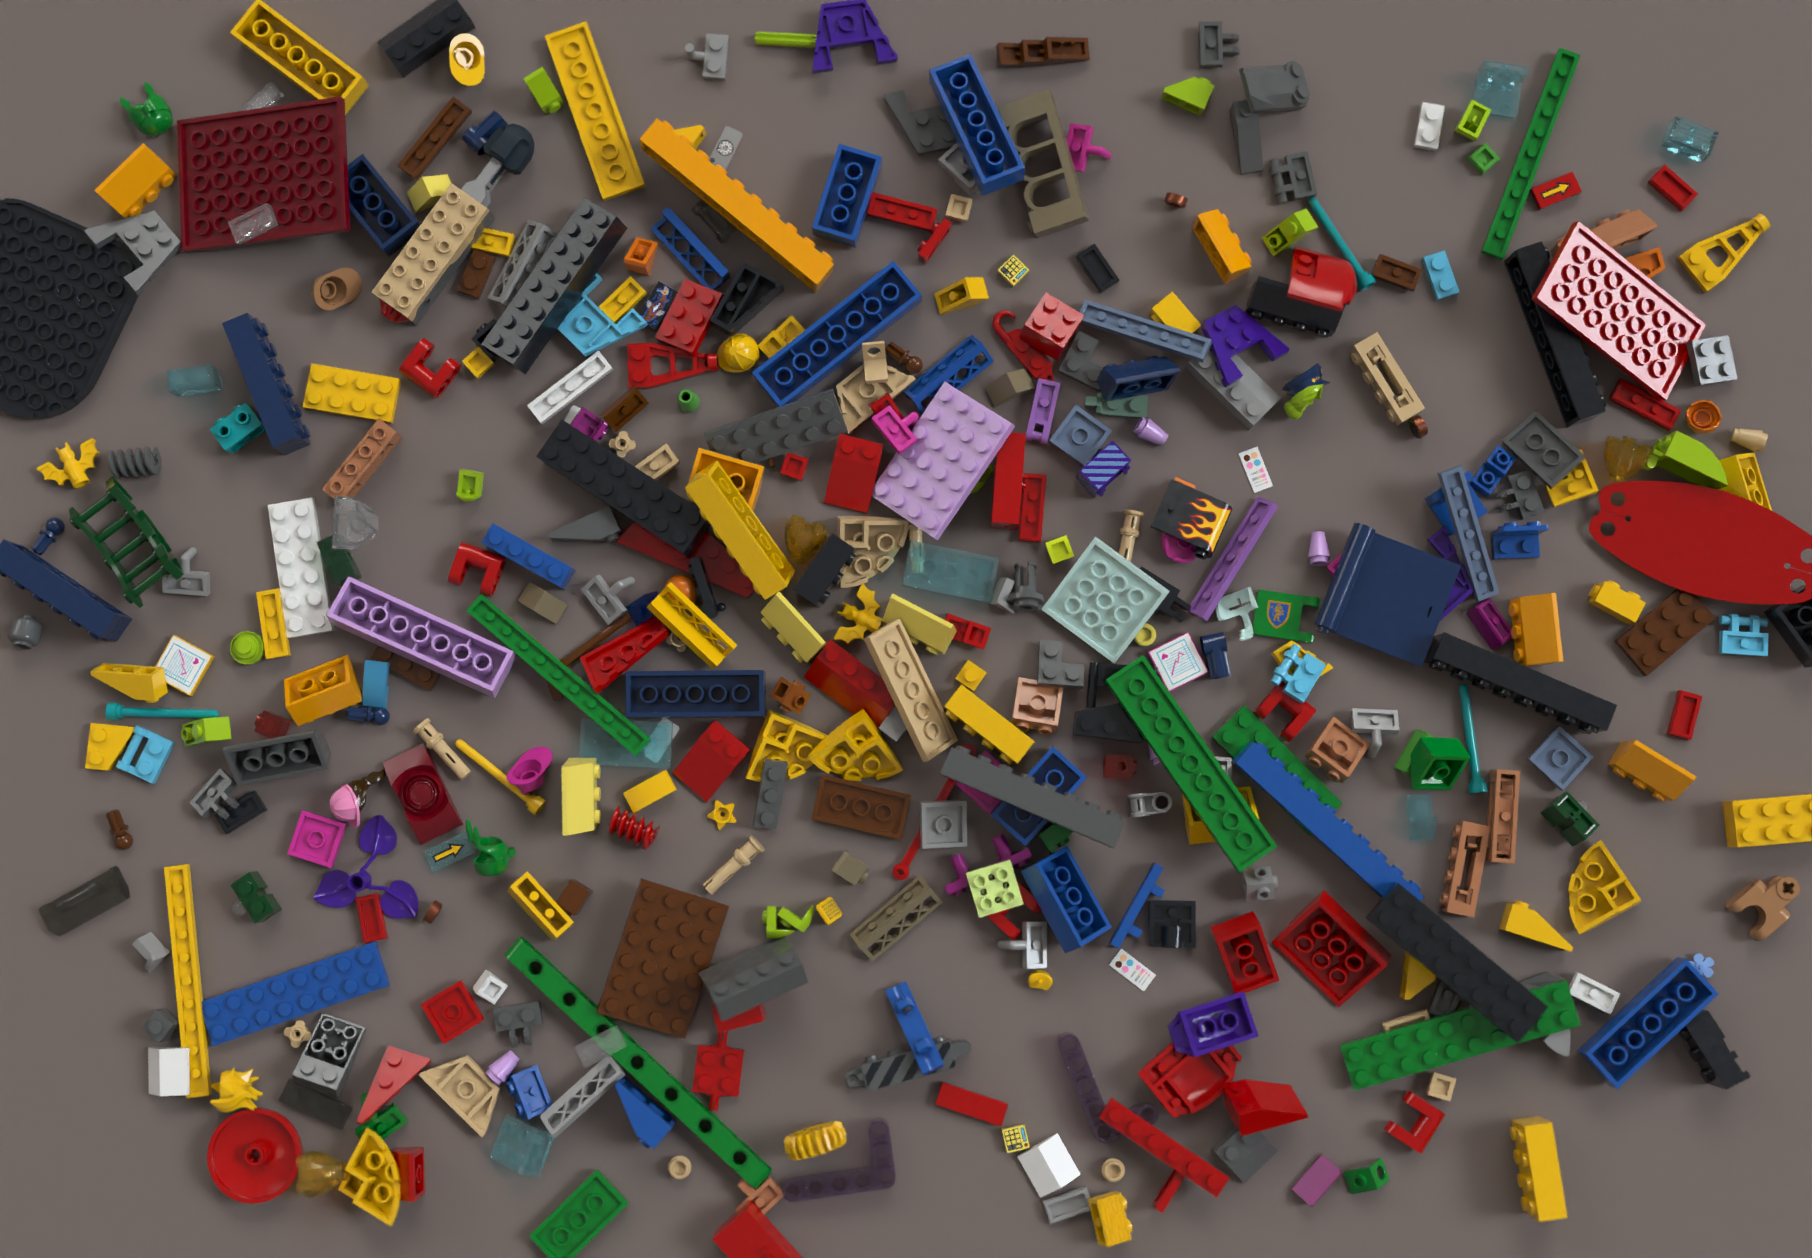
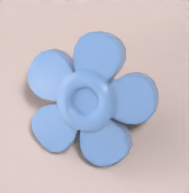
M1697 953L1693 956L1694 961H1689L1702 976L1704 975L1709 978L1713 975L1714 972L1710 967L1714 965V960L1711 957L1704 958L1701 953Z

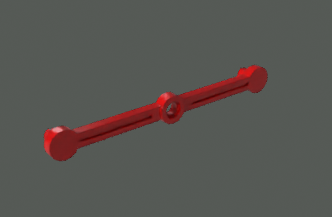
M965 743L961 746L970 750L969 755L975 757L976 748L974 745ZM948 778L936 801H945L956 781ZM920 829L902 862L893 867L892 873L897 880H904L909 875L908 867L920 847Z

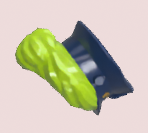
M1316 363L1309 370L1295 377L1282 388L1283 391L1289 392L1292 397L1290 401L1285 403L1284 409L1287 416L1293 420H1298L1309 404H1313L1315 398L1320 400L1323 386L1330 383L1322 379V366L1319 363Z

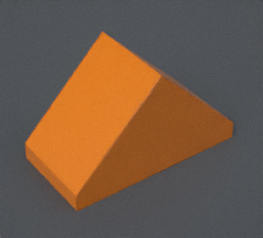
M636 237L624 258L627 270L650 276L658 242Z

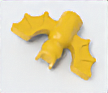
M91 438L80 445L81 458L79 461L75 459L74 452L66 442L63 449L55 448L59 459L64 463L62 470H59L50 462L37 467V470L44 475V480H55L61 486L67 480H70L75 489L89 484L90 480L85 471L89 468H96L94 459L100 453L95 446L96 440Z
M862 584L857 592V598L864 604L865 609L858 610L855 606L842 602V605L845 607L842 612H837V614L845 617L847 620H853L856 626L850 628L839 627L834 641H844L847 645L855 639L863 641L864 633L867 630L874 633L881 628L883 624L882 618L875 616L876 610L880 609V605L874 599L875 591L867 589L865 584Z

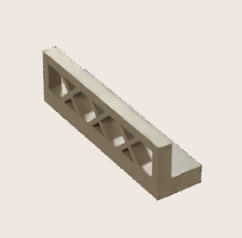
M919 875L851 932L850 936L873 962L943 902ZM931 895L934 900L927 906H922L923 901ZM915 912L913 918L904 921L906 915ZM897 927L894 934L887 936V932L891 928ZM879 942V946L872 952L867 949L873 943Z

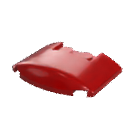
M1294 246L1286 297L1339 312L1343 310V304L1346 303L1349 306L1357 290L1356 274L1350 262Z
M1171 1042L1154 1058H1151L1137 1074L1172 1118L1179 1117L1178 1115L1195 1113L1217 1099L1224 1092L1223 1085L1231 1083L1236 1075L1234 1072L1237 1062H1241L1242 1056L1231 1045L1200 1056L1191 1057L1187 1054L1176 1052L1173 1042Z

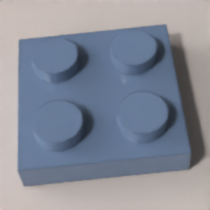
M1075 405L1051 437L1049 443L1084 467L1092 460L1112 430Z
M1556 726L1527 760L1560 791H1563L1591 761L1593 756L1562 727Z

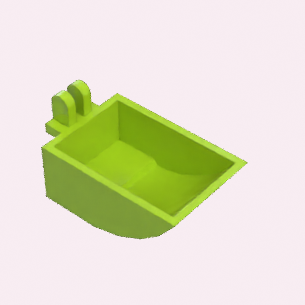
M1679 431L1658 439L1653 449L1647 452L1642 465L1644 470H1650L1658 466L1699 486L1714 489L1728 486L1725 471L1715 454L1703 443Z

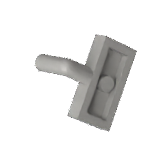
M706 33L705 52L695 51L693 44H686L685 50L688 59L704 61V80L726 81L729 35Z
M190 547L180 557V566L184 573L182 577L176 580L170 574L162 578L163 593L208 596L211 593L210 572L190 570V560L197 554L196 548Z
M599 574L593 577L581 591L609 625L627 610L616 594L623 588L633 585L635 579L629 576L609 587Z
M1352 708L1350 712L1352 733H1371L1372 744L1367 752L1369 758L1376 757L1382 745L1381 734L1398 735L1400 731L1398 710Z
M1022 922V940H999L997 942L998 948L1022 950V968H1047V922Z

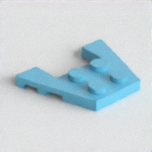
M597 273L558 327V330L585 357L648 325L633 308L615 324L587 297L603 280Z

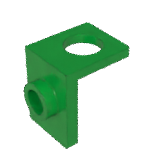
M1378 1158L1370 1166L1343 1172L1351 1194L1378 1190L1390 1180L1382 1158ZM1377 1167H1379L1381 1170V1179L1378 1177Z

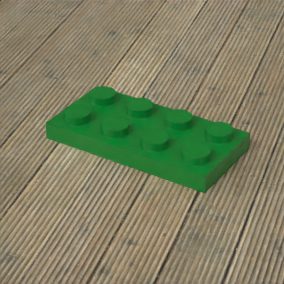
M597 1169L529 1237L549 1258H574L630 1202Z

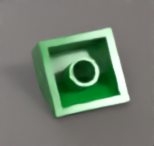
M1420 737L1411 752V787L1413 790L1452 789L1471 758L1458 738Z

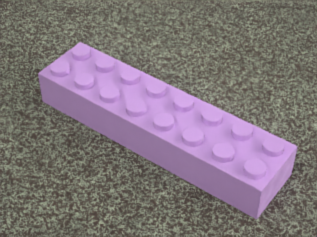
M349 576L326 615L330 624L494 699L516 660L514 651Z

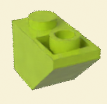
M1304 209L1290 215L1264 235L1262 239L1272 255L1276 256L1316 230L1318 226L1309 211Z
M229 716L202 718L182 724L181 737L184 741V746L217 743L232 739Z

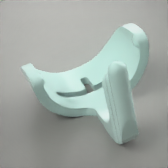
M1251 587L1223 596L1215 608L1218 620L1223 621L1240 615L1243 618L1245 629L1240 630L1239 640L1245 641L1253 637V627L1248 613L1258 608ZM1239 598L1242 604L1248 601L1251 602L1248 605L1242 606L1234 610H1230V608L1240 605L1238 600Z

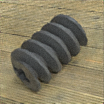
M145 447L144 454L141 448H136L135 454L129 448L126 451V455H124L123 450L119 449L117 456H115L113 450H110L108 452V465L111 473L118 479L123 476L129 478L132 475L139 477L141 474L148 476L150 473L157 475L161 470V458L157 447L154 448L153 453H151L149 447Z

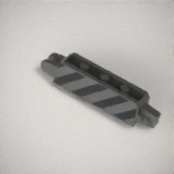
M945 1036L933 1038L945 1066L923 1076L909 1045L910 1049L901 1051L900 1048L887 1051V1056L878 1058V1054L865 1057V1062H861V1066L845 1073L849 1087L866 1085L869 1090L875 1091L951 1070L956 1065V1058L971 1052V1044L968 1040L963 1039L962 1041L959 1040L951 1043L950 1038L945 1039Z

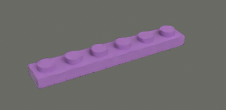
M1261 497L1256 498L1191 602V608L1188 611L1191 615L1208 621L1277 510L1278 506L1274 502Z

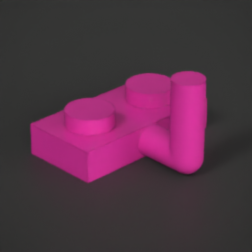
M1070 123L1067 144L1075 171L1085 172L1088 154L1098 155L1106 160L1111 158L1112 154L1107 149L1090 145L1094 130L1092 126Z
M889 405L871 418V422L898 455L917 443V438L907 426L913 429L918 422V413L911 412L901 420Z

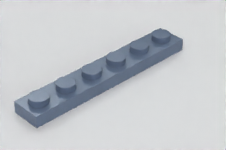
M1086 299L1080 310V313L1084 315L1081 322L1083 325L1204 363L1212 344V340Z
M1457 465L1438 472L1437 474L1468 578L1474 590L1475 600L1482 601L1500 594L1462 466Z

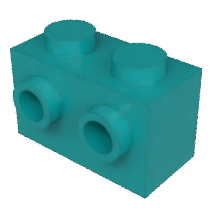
M245 403L237 405L226 418L218 419L209 430L223 449L233 455L263 433L265 428L254 407Z

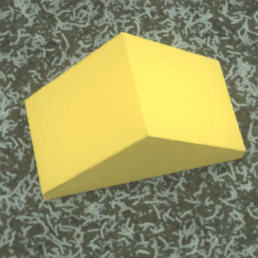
M448 174L421 177L407 192L416 213L435 206L451 184Z

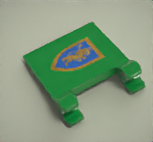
M1258 589L1256 601L1258 608L1255 609L1253 635L1304 643H1312L1314 641L1315 635L1309 632H1299L1302 605L1317 608L1320 598Z

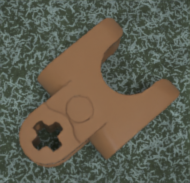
M1775 876L1766 884L1757 878L1728 900L1725 906L1729 912H1741L1748 906H1754L1758 912V920L1750 929V936L1755 941H1761L1789 919L1791 914L1786 910L1785 906L1797 897L1800 885L1797 880L1788 876Z

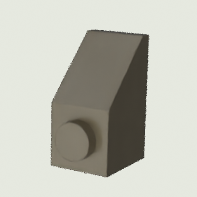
M845 851L832 871L855 886L857 882L862 884L869 875V872L866 871L869 866L848 851Z

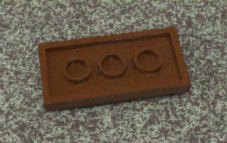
M1676 589L1614 642L1643 676H1648L1716 617L1695 594Z
M822 774L812 819L901 840L911 795Z

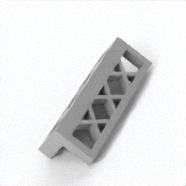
M528 220L488 299L507 308L558 234L542 223Z
M610 1054L606 1055L539 1116L552 1137L556 1138L625 1076L622 1070L624 1067Z

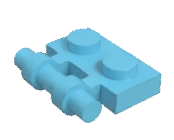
M1738 614L1720 615L1719 624L1728 625L1729 631H1719V654L1768 656L1769 633H1759L1760 627H1767V618H1759L1758 615H1750L1749 617H1741ZM1739 625L1748 626L1749 632H1740Z
M1293 644L1290 650H1286L1283 655L1284 660L1281 665L1275 668L1274 676L1270 682L1274 686H1279L1281 681L1286 683L1282 692L1302 704L1326 665L1309 653H1305L1302 659L1299 658L1297 654L1301 648ZM1292 664L1296 669L1292 675H1289L1287 671Z

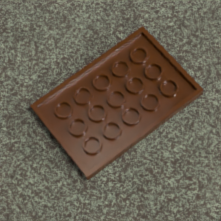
M641 878L596 1012L685 1039L703 986L699 972L709 968L729 906Z

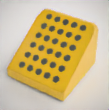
M828 897L815 907L826 925H830L842 916V912L832 897Z

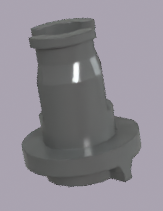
M1028 561V586H1023V567L1020 566L1019 562L1015 563L1014 593L1008 595L1007 603L1012 605L1016 611H1042L1044 596L1037 593V577L1035 574L1037 564Z

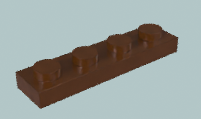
M453 96L399 162L398 167L417 181L471 115V109Z

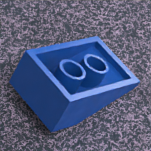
M624 1076L616 1083L615 1087L635 1134L639 1137L638 1141L646 1148L651 1147L655 1149L677 1120Z

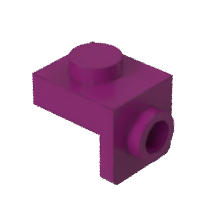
M581 407L570 425L595 441L601 440L608 430L606 429L608 423L584 407Z

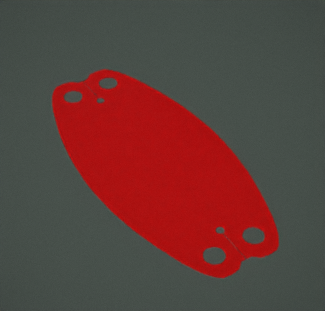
M1625 481L1613 483L1601 489L1598 499L1601 507L1599 513L1593 516L1588 528L1590 534L1611 554L1645 575L1685 592L1723 601L1747 604H1794L1812 599V563H1805L1801 559L1803 550L1812 549V536L1768 508L1725 491L1680 482ZM1614 492L1624 494L1625 502L1621 506H1615L1611 503L1610 497ZM1630 516L1631 520L1628 522L1624 517ZM1604 522L1614 524L1615 532L1611 536H1605L1601 533L1600 527ZM1786 563L1790 564L1789 569H1785L1784 565ZM1801 579L1805 582L1806 588L1802 593H1794L1791 590L1790 585L1793 580Z

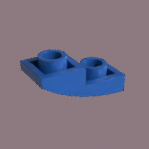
M1497 445L1469 484L1485 497H1488L1500 479L1507 473L1516 457Z

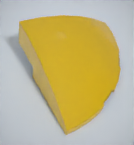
M769 709L753 749L745 778L760 782L764 758L787 761L785 778L793 779L806 773V769L813 765L808 755L827 735Z
M864 709L839 725L808 755L809 760L824 772L842 775L843 779L850 781H861L862 778L871 777L880 780L903 771V767L890 745Z
M1602 840L1592 845L1583 854L1575 872L1571 875L1568 888L1569 911L1579 935L1609 921L1642 902Z
M366 1128L345 1168L347 1173L338 1190L352 1198V1203L387 1225L392 1226L401 1198L399 1170L387 1144L373 1130Z

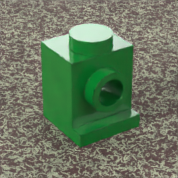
M1053 823L1037 835L1052 854L1055 852L1054 846L1057 845L1060 848L1070 841L1068 836L1073 831Z

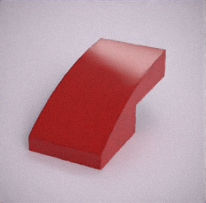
M949 613L946 614L944 620L953 624L957 630L952 640L984 650L991 628Z

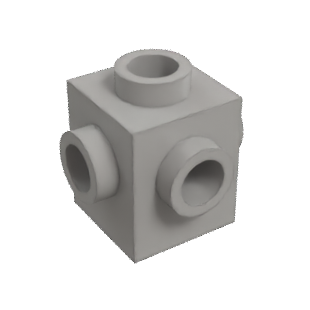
M1270 866L1243 870L1242 886L1246 901L1274 899V889H1278V880L1276 875H1272Z

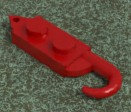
M1008 310L998 312L993 318L992 327L1006 344V347L1035 380L1040 378L1054 381L1053 363L1043 352L1019 338L1022 329H1014L1007 333L1000 325L1002 317L1010 316L1015 319L1016 315Z

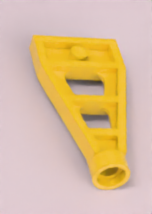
M1759 213L1748 222L1696 243L1677 259L1701 290L1706 293L1727 277L1759 235L1770 228V222L1763 214ZM1739 233L1745 243L1735 251L1727 239ZM1721 246L1728 257L1722 266L1716 267L1707 256V250Z

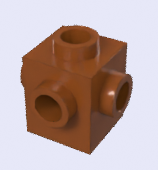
M780 677L769 696L780 703L778 707L785 712L790 713L793 710L800 714L811 694L804 691L806 686L794 679L791 683Z

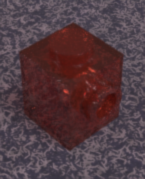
M263 710V713H260L256 718L254 732L268 738L286 736L292 720L274 712Z
M1104 755L1103 778L1132 779L1133 774L1137 773V760H1133V755Z

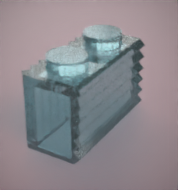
M1676 116L1670 121L1661 146L1665 147L1672 154L1686 155L1690 161L1703 162L1711 155L1719 132Z
M211 364L195 365V367L191 366L185 369L177 368L176 370L172 369V371L168 369L167 371L169 391L177 397L222 390L220 370Z

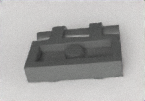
M1308 151L1285 156L1286 165L1280 166L1278 158L1269 161L1271 169H1269L1270 176L1273 177L1275 184L1274 194L1278 197L1279 204L1288 202L1287 193H1292L1294 201L1316 197L1317 190ZM1288 173L1290 184L1284 185L1282 175Z

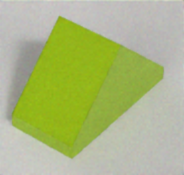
M1471 100L1454 132L1471 141H1476L1491 109Z

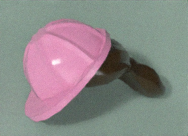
M385 770L371 772L360 780H354L348 784L341 785V788L334 792L330 799V808L334 816L341 821H347L352 828H358L360 825V812L366 804L368 788L384 778Z

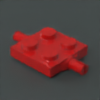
M728 1031L724 1032L723 1040L722 1033H718L717 1044H698L692 1092L705 1093L710 1096L708 1110H713V1102L715 1101L714 1111H718L719 1097H738L744 1049L732 1048L726 1045Z

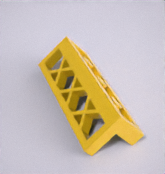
M671 582L647 606L661 622L712 670L737 646L732 639ZM669 591L676 600L670 598L666 593ZM685 609L689 610L693 616H689ZM702 625H705L709 629V632L705 631L702 628ZM718 641H722L728 648L725 650Z

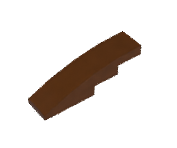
M1046 37L1044 40H1022L1020 43H998L996 45L998 67L1048 66L1090 60L1088 38Z

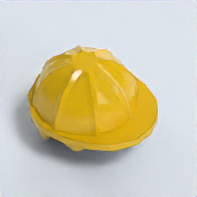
M740 333L726 339L719 346L717 352L720 367L732 373L750 370L758 363L760 358V350L754 338Z

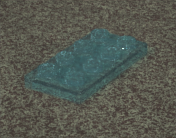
M911 540L909 541L901 586L991 603L999 558Z
M581 718L579 758H597V765L671 768L673 723L631 721L652 740L635 757L595 721Z

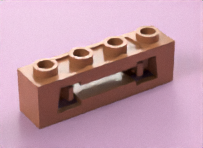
M378 419L322 490L347 507L403 436L381 419Z
M1490 770L1486 826H1491L1485 855V861L1515 864L1520 771Z
M1458 821L1457 825H1454L1452 830L1454 844L1448 852L1450 866L1449 870H1446L1444 874L1446 888L1445 893L1442 892L1439 902L1440 906H1442L1441 911L1468 917L1475 916L1491 826L1467 821ZM1464 847L1475 848L1474 852L1471 851L1464 886V888H1467V891L1457 889V886L1461 884L1467 851Z

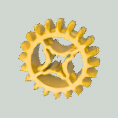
M830 1121L796 1131L786 1136L783 1141L788 1159L801 1160L836 1150L844 1145L847 1140L842 1122Z

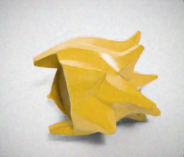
M233 1068L232 1070L221 1072L220 1082L211 1085L213 1089L220 1093V1098L211 1100L210 1103L223 1113L233 1112L245 1107L254 1111L257 1106L252 1102L251 1098L257 1101V1096H262L263 1093L253 1088L251 1083L257 1081L259 1077H250L253 1069L247 1072H237Z

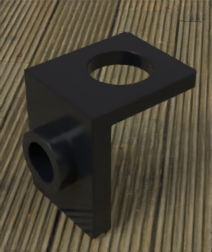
M495 319L491 320L488 324L481 325L476 331L477 334L472 338L493 362L496 360L481 344L497 321Z

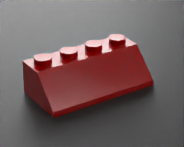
M831 639L816 657L804 676L805 679L854 715L864 709L878 729L896 706L884 680Z

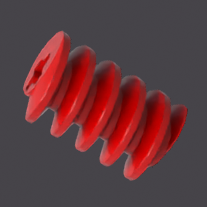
M618 806L609 823V834L613 835L618 830V838L621 839L626 834V842L634 839L635 846H639L643 842L642 849L647 850L655 840L660 825L655 830L653 829L652 821L645 826L644 817L637 822V814L628 818L629 810L626 809L620 814V806Z

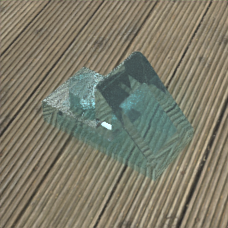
M1431 794L1406 796L1410 841L1434 840L1437 817H1433Z

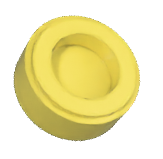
M1145 623L1135 636V643L1143 647L1151 645L1156 639L1154 627Z

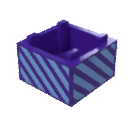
M1112 440L1079 470L1076 479L1093 497L1097 495L1102 497L1106 491L1105 487L1121 473L1124 475L1128 473V470L1131 468L1129 466L1131 459Z

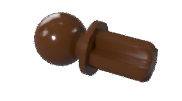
M890 342L886 347L885 352L899 361V366L904 363L909 373L917 374L922 370V360L917 356L910 357L909 350L905 351L893 342Z
M114 809L107 812L106 817L111 828L109 832L111 835L116 834L114 837L115 847L119 850L129 849L133 844V838L129 833L125 832L129 827L124 824L120 811Z

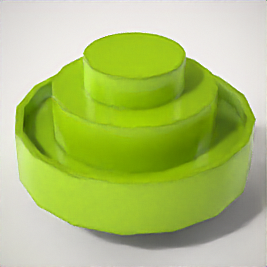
M240 632L231 641L230 652L232 657L237 662L246 665L259 662L265 654L262 637L254 632Z

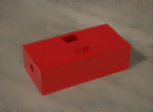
M1011 432L996 454L990 528L1018 529L1022 488H1026V484L1022 483V480L1027 479V475L1023 474L1025 433Z
M751 1200L717 1228L712 1238L728 1258H803Z

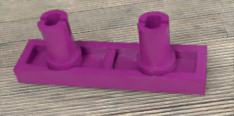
M1004 834L991 839L999 856L998 861L995 863L1010 859L1011 864H1015L1017 868L1029 863L1028 858L1032 857L1028 848L1015 853L1011 851ZM962 853L949 858L957 878L956 881L944 887L947 894L953 893L954 897L966 892L965 887L969 886L966 872L970 870Z

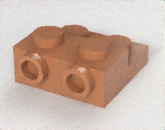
M1019 677L1011 723L1022 732L1034 729L1038 730L1039 734L1045 736L1056 733L1063 688L1037 686V680Z
M1333 716L1304 756L1308 758V763L1312 767L1321 768L1327 772L1326 776L1329 780L1342 783L1349 778L1370 743L1358 734L1352 733L1350 728Z

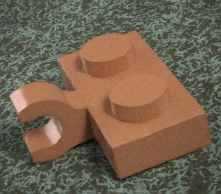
M771 1176L764 1180L757 1189L742 1178L739 1180L738 1186L747 1197L736 1206L735 1210L739 1211L751 1200L765 1214L785 1196V1192Z

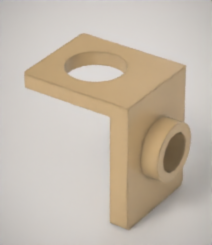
M885 342L862 343L866 384L888 382ZM876 347L880 349V352L877 354H870L868 353V350L870 348Z

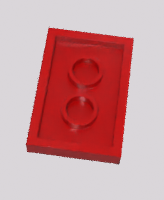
M684 279L655 336L656 340L695 356L711 326L710 319L724 295Z

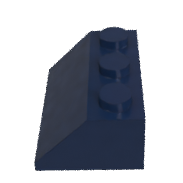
M1151 356L1143 361L1130 360L1122 365L1108 364L1103 367L1097 378L1104 401L1107 402L1168 390L1180 373V369L1166 356L1160 358L1158 356Z

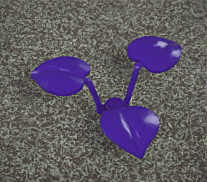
M376 815L365 824L359 838L361 849L365 852H373L372 856L360 868L359 872L351 876L341 870L328 872L321 880L313 899L329 907L342 908L354 902L356 892L364 889L383 890L386 893L382 895L380 904L386 915L396 919L414 918L418 913L419 902L416 891L408 882L395 880L389 888L372 885V877L366 872V869L376 858L377 853L381 855L388 854L397 844L395 829L384 816Z

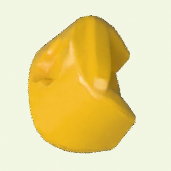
M1033 970L1028 978V984L1031 988L1049 990L1053 983L1050 974L1044 970Z

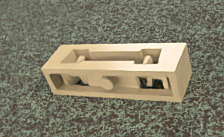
M1378 332L1350 349L1352 361L1362 369V376L1365 382L1372 385L1375 390V398L1380 404L1383 403L1387 409L1386 415L1392 423L1395 422L1398 426L1425 409ZM1378 359H1380L1381 361L1379 365L1383 369L1384 373L1388 377L1396 392L1398 394H1402L1395 400L1393 398V391L1389 387L1388 383L1384 379L1378 367L1376 366V364L1373 365V363L1377 362Z

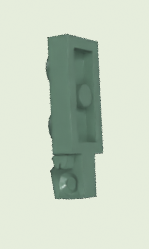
M1097 393V397L1086 396L1084 408H1095L1096 413L1101 414V416L1134 419L1146 418L1148 396L1138 395L1105 402L1103 394Z

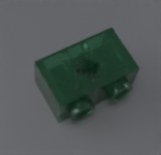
M336 533L316 542L334 584L342 587L348 576L356 580L362 578L344 536Z

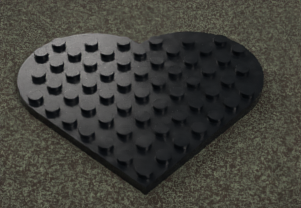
M5 198V200H0V410L25 419L51 418L76 407L95 387L138 299V296L127 285L123 277L142 265L129 249L119 241L112 240L97 249L85 235L84 230L88 229L87 227L32 203Z

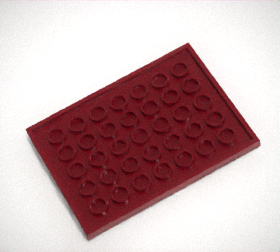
M341 96L177 120L181 251L190 253L350 231L345 99Z

